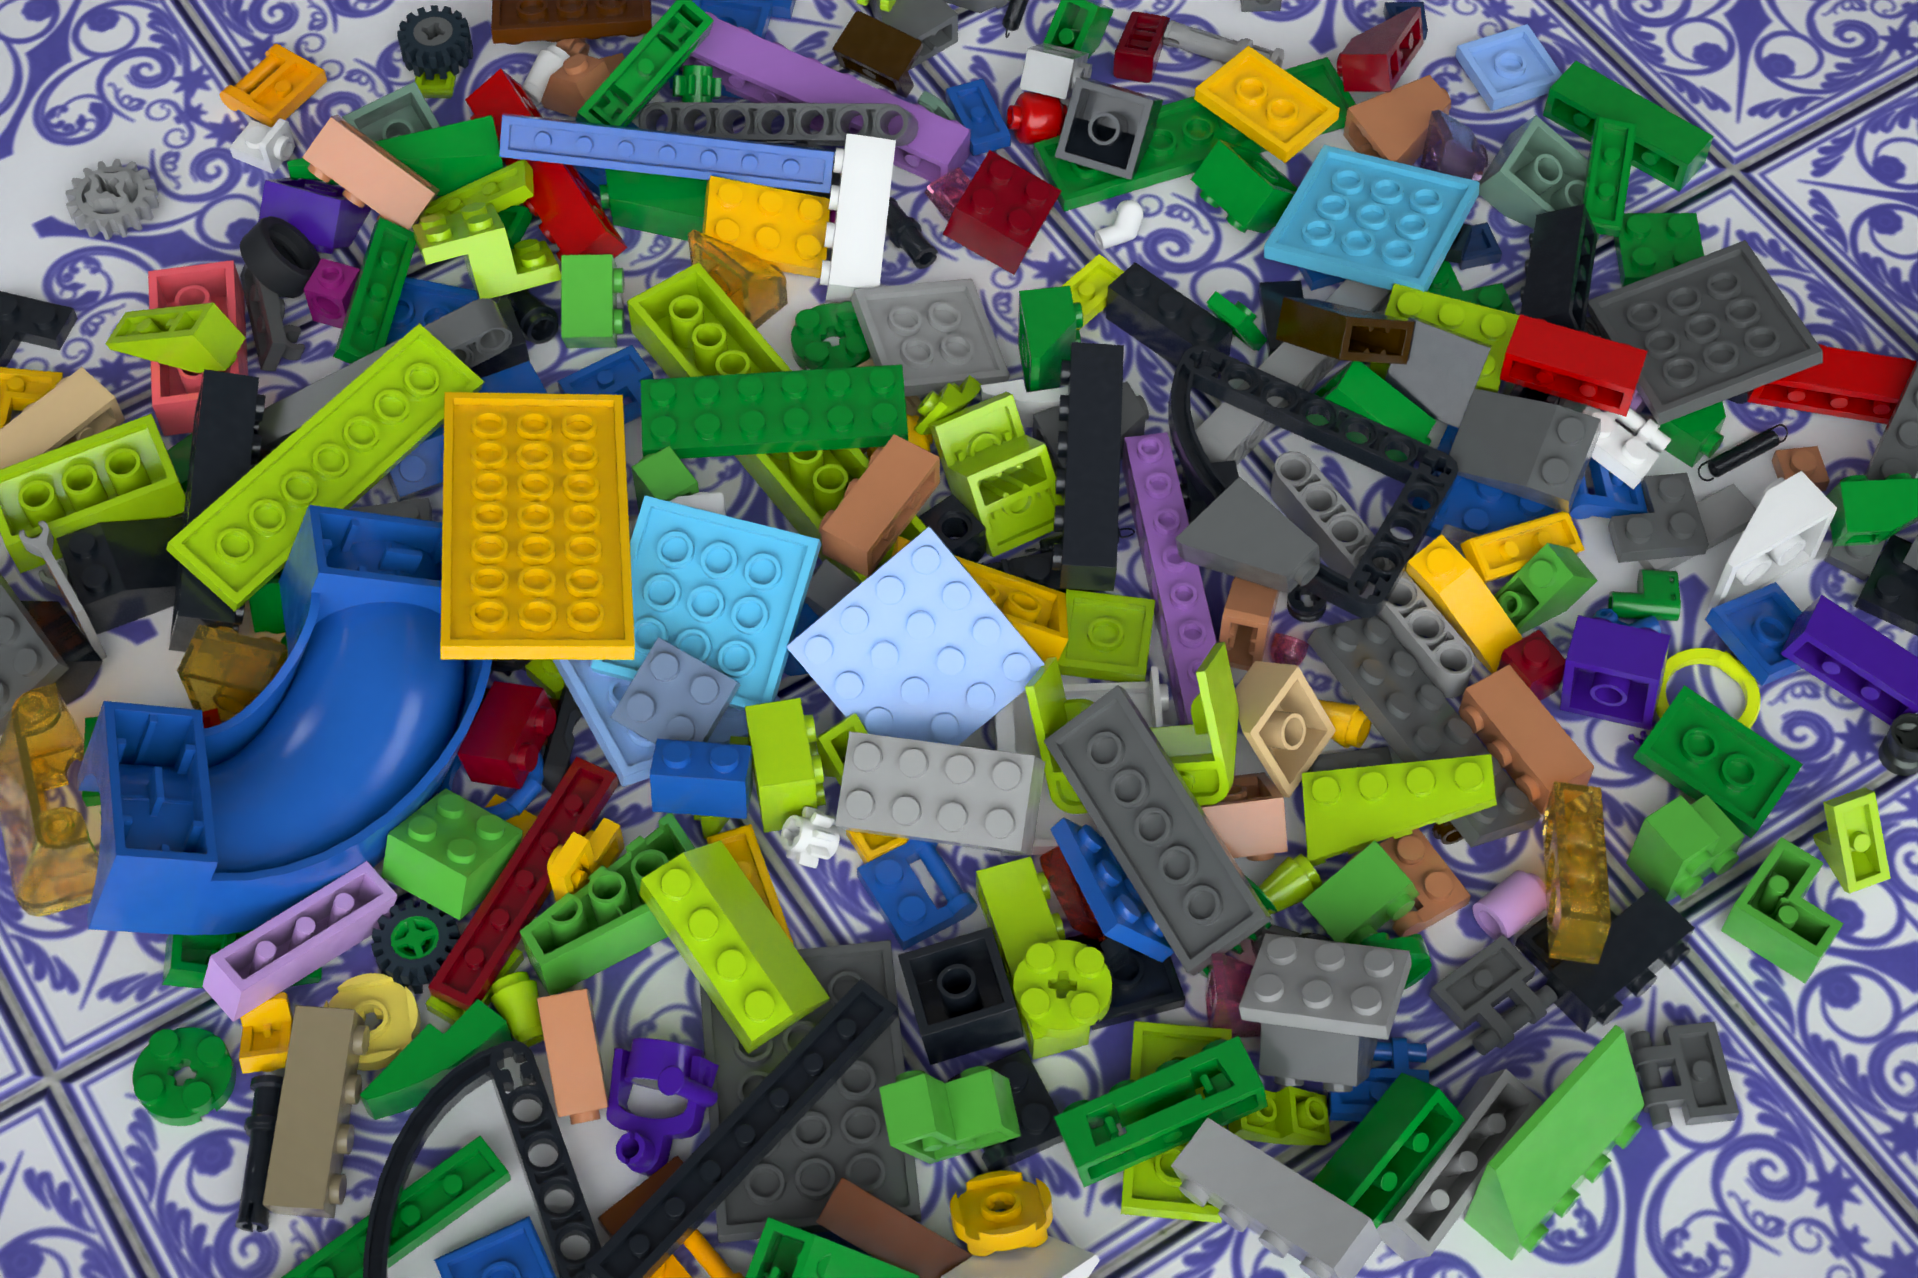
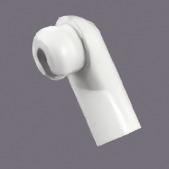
M1125 200L1120 202L1116 208L1118 213L1114 225L1095 231V240L1100 250L1136 238L1143 220V210L1137 201Z

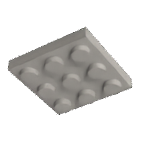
M972 279L854 289L851 302L874 365L902 364L905 397L926 395L932 390L939 393L948 383H955L959 386L969 375L982 385L1009 380V371Z

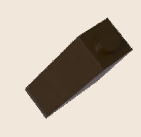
M1283 297L1276 339L1338 360L1407 365L1415 322L1317 299Z

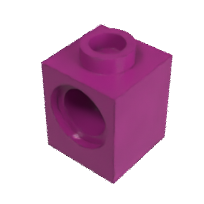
M324 258L320 260L303 289L313 321L342 329L360 272L359 268Z

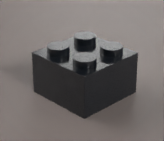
M991 927L898 955L930 1065L1024 1037L1018 1010Z

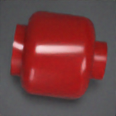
M1024 92L1018 96L1015 105L1008 107L1007 127L1008 129H1013L1015 138L1019 143L1034 145L1036 142L1061 135L1068 108L1065 104L1061 103L1060 98L1035 92Z

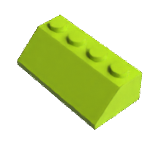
M152 413L0 469V533L5 547L20 574L46 564L43 558L28 552L19 537V531L21 530L25 531L28 538L38 537L42 533L38 524L40 521H45L48 524L54 537L52 554L58 560L63 558L56 540L58 537L100 522L169 518L184 512L186 495Z
M722 841L683 852L641 879L640 896L748 1054L830 1000L828 994Z

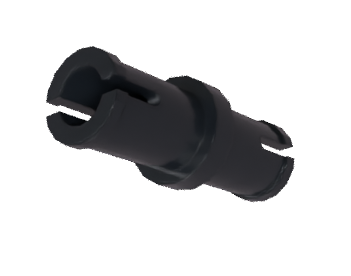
M890 197L886 229L890 232V240L896 247L903 248L917 268L924 269L929 267L936 260L938 251L923 236L921 226L916 219L908 217L900 208L898 202L893 197Z

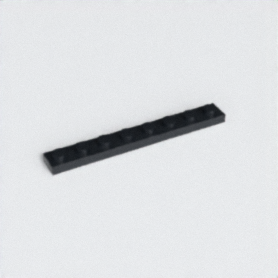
M860 979L584 1265L586 1273L592 1278H650L898 1017V1007L864 980Z

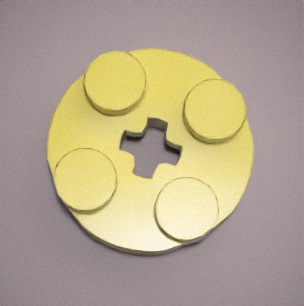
M367 973L346 980L337 987L339 992L332 997L329 1004L326 1000L323 1006L327 1008L356 1010L364 1021L368 1013H375L377 1019H383L376 1029L370 1031L368 1051L365 1056L360 1055L358 1070L373 1071L387 1067L420 1032L421 1016L412 992L406 986L404 988L401 984L394 982L392 977L385 974Z

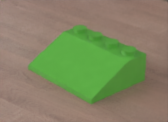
M1615 1025L1490 1160L1485 1168L1464 1221L1511 1261L1523 1248L1529 1253L1536 1249L1549 1232V1229L1544 1224L1554 1213L1563 1218L1580 1198L1581 1194L1576 1191L1585 1179L1593 1184L1612 1161L1607 1157V1154L1616 1144L1625 1149L1642 1128L1636 1121L1645 1104L1626 1036L1620 1027Z

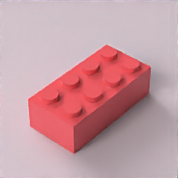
M234 260L148 271L149 309L214 302L246 337L244 290ZM246 339L237 352L235 362L226 371L219 372L248 376ZM151 361L152 407L163 435L192 433L195 407L203 373H194Z

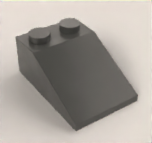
M1474 389L1449 455L1457 462L1458 476L1570 513L1600 435L1601 419L1557 404Z

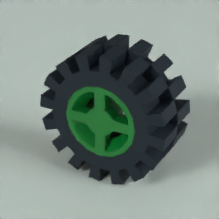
M413 899L404 901L406 909L401 912L397 905L392 906L389 909L392 916L390 920L382 914L378 920L381 930L373 929L372 938L374 943L371 946L381 974L392 977L394 982L401 984L404 988L405 986L408 988L411 985L415 994H422L423 985L431 983L461 935L454 917L435 906L432 909L431 904L422 899L420 907H415Z

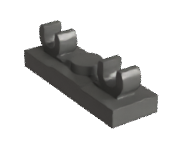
M245 264L240 277L260 369L276 371L281 357L287 360H299L305 346L304 344H295L301 329L294 325L283 326L285 303L283 298H279L283 296L271 291L262 284Z

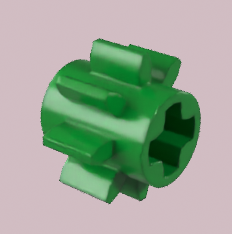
M685 65L683 66L682 76L675 75L673 77V97H682V102H712V99H720L722 78H713V67Z

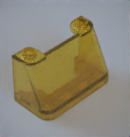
M55 683L23 693L15 701L0 741V825L13 892L22 910L29 915L37 917L47 916L90 903L99 860V854L89 838L88 828L81 813L69 807L53 809L49 807L46 791L69 785L67 771L70 765L77 758L79 761H82L84 758V739Z

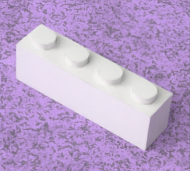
M847 133L844 149L836 148L833 173L841 174L839 186H831L828 210L836 211L835 223L827 222L824 247L832 248L830 261H822L819 284L827 286L826 301L837 303L851 301L854 289L880 287L896 140Z

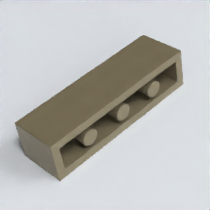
M295 1006L263 1199V1206L274 1214L334 1218L336 1205H342L344 1202L347 1179L345 1174H341L344 1154L349 1155L352 1151L355 1133L354 1125L349 1124L352 1104L357 1105L359 1103L362 1092V1077L360 1074H357L360 1055H366L370 1040L369 1026L365 1025V1021L356 1010Z

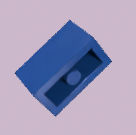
M657 738L650 769L652 812L747 819L753 787L752 746Z

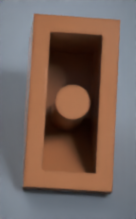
M581 53L566 59L563 66L549 78L541 99L543 107L576 118L578 110L610 76L605 61Z

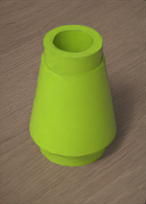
M1299 854L1293 859L1289 856L1286 857L1258 887L1274 904L1277 912H1280L1302 902L1322 885V881L1310 861L1304 855ZM1272 910L1268 911L1270 915L1275 914Z
M525 971L515 972L495 981L491 985L494 995L490 1000L500 1016L507 1021L509 1030L515 1040L524 1043L528 1047L544 1041L537 998H539L537 982L530 980L528 973Z

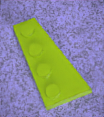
M1491 754L1302 773L1307 859L1313 867L1326 863L1325 859L1346 852L1350 855L1362 851L1373 841L1379 842L1393 836L1394 839H1398L1412 834L1414 829L1435 822L1439 825L1497 805Z

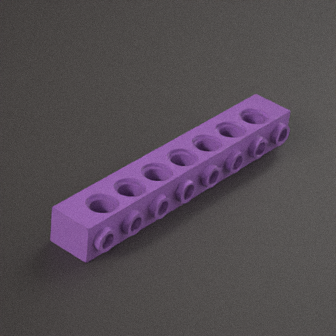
M1168 432L1125 437L1122 470L1150 597L1155 600L1154 615L1179 725L1193 724L1191 705L1195 697L1200 693L1196 671L1217 642L1199 565L1184 561L1178 554L1175 538L1189 525L1170 440Z

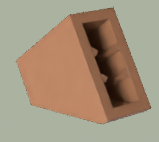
M1431 75L1425 76L1393 89L1391 92L1383 93L1349 107L1343 136L1357 153L1412 166L1446 129L1451 108L1450 96L1444 88H1440Z
M1237 577L1233 578L1222 615L1219 642H1225L1230 667L1248 671L1255 661H1263L1280 591Z
M581 989L537 998L558 1117L569 1115L571 1125L601 1119L599 1109L609 1107V1100L590 990Z

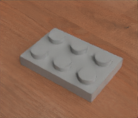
M1265 933L1239 1005L1241 1020L1388 1040L1412 965L1410 951Z

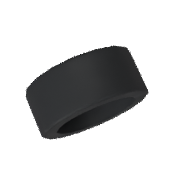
M273 216L262 218L242 238L239 244L241 256L253 275L271 291L288 298H295L304 293L305 285L321 260L315 247L303 233L285 220Z

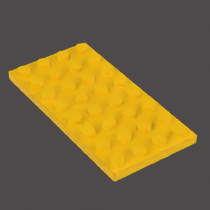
M445 392L441 659L634 660L635 639L623 395Z

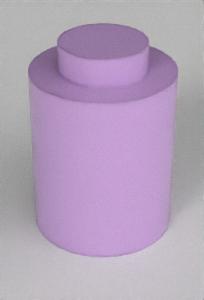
M1517 870L1473 905L1474 917L1479 926L1492 939L1496 940L1502 935L1509 939L1547 908V888L1543 881L1535 874H1527Z

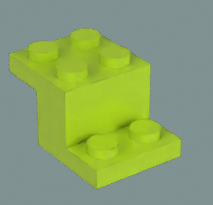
M485 203L469 204L461 209V213L446 217L442 213L431 214L423 217L419 224L412 225L416 243L426 265L464 256L469 278L479 299H492L561 280L559 264L545 240L539 242L537 239H527L516 243L514 249L510 248L505 226L493 204L488 206Z
M1009 392L1001 393L929 424L951 494L986 527V554L995 557L1054 531L1055 505L1063 506L1062 495L1055 494L1056 476L1046 444L1025 434L1013 394Z

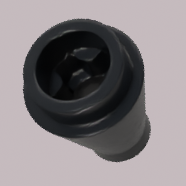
M529 289L508 295L507 298L510 300L525 340L535 344H543L556 335L558 331V316L551 307L534 296Z

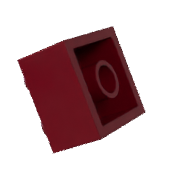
M989 150L956 205L943 235L1015 275L1051 212L1061 190Z

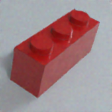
M1520 314L1505 353L1499 379L1627 417L1648 351L1626 343L1594 336L1584 331H1577L1549 323L1543 319Z

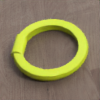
M1693 648L1681 651L1666 660L1662 688L1656 708V713L1660 719L1670 706L1666 697V684L1669 678L1681 668L1689 665L1704 664L1721 669L1738 682L1744 693L1745 709L1737 721L1749 729L1753 726L1761 706L1760 690L1753 675L1733 655L1727 651L1723 652L1716 649Z

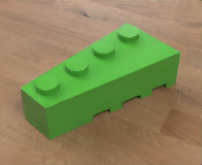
M667 813L658 821L659 827L646 838L639 836L625 847L627 853L608 868L602 865L589 875L590 882L574 895L567 893L520 930L529 962L549 996L556 995L668 937L640 896L641 879L681 853L695 849L672 813Z

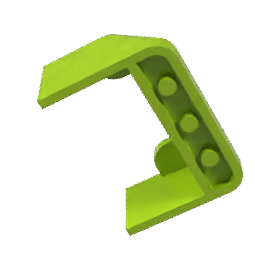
M1225 642L1215 643L1196 671L1200 693H1198L1191 705L1193 724L1150 727L1200 806L1214 805L1221 802L1228 794L1234 781L1239 707ZM1052 657L1044 662L1045 665L1041 666L1025 686L1041 759L1045 761L1044 772L1050 797L1053 803L1066 813L1085 814L1088 813L1044 740L1094 702L1088 699L1066 700L1057 657Z

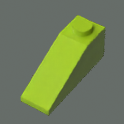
M213 302L125 312L105 344L110 350L194 373H203L204 369L226 371L235 362L237 352L246 337Z

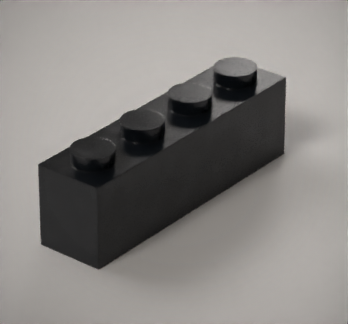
M1585 204L1536 215L1534 233L1529 235L1530 257L1525 260L1526 282L1525 286H1522L1520 289L1521 312L1517 315L1522 314L1532 318L1543 319L1549 323L1577 331H1584L1598 237Z

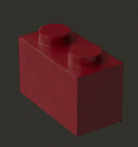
M499 681L493 682L457 752L471 782L521 789L529 772L535 769L538 754L547 736L553 732L556 724V712L552 708L544 688Z

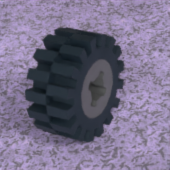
M431 5V11L426 12L424 7L417 9L418 16H415L412 12L406 16L407 22L401 21L399 25L400 30H397L403 63H405L409 71L413 70L414 75L421 77L425 72L426 79L434 80V74H439L441 80L447 78L446 72L451 71L455 76L460 73L459 66L465 69L469 65L468 59L473 57V45L468 21L466 18L462 19V14L456 10L452 14L451 7L444 6L443 10L439 11L438 5Z

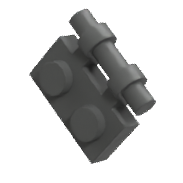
M1504 935L1500 936L1434 985L1429 994V997L1461 1031L1475 1021L1483 1027L1484 1032L1472 1040L1475 1049L1482 1055H1486L1495 1047L1501 1049L1514 1040V1033L1528 1022L1531 1024L1538 1022L1547 1014L1546 1009L1557 1001L1556 993L1548 985H1544L1534 993L1525 984L1534 977L1536 968ZM1509 997L1516 1004V1007L1501 1017L1493 1007Z
M1715 1022L1667 1026L1663 1033L1665 1045L1661 1046L1652 1045L1648 1031H1638L1631 1034L1630 1039L1633 1047L1631 1058L1635 1072H1639L1644 1091L1642 1093L1645 1104L1643 1111L1649 1113L1654 1130H1663L1671 1127L1673 1123L1669 1109L1677 1107L1682 1108L1686 1125L1735 1121L1739 1110ZM1671 1066L1676 1086L1663 1087L1659 1072L1660 1067Z

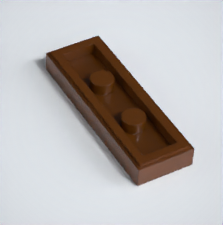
M843 1177L840 1179L816 1221L819 1225L876 1259L919 1275L920 1278H941L942 1275L973 1256Z

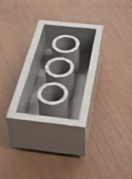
M849 731L835 826L854 832L1032 856L1045 761L1035 755Z

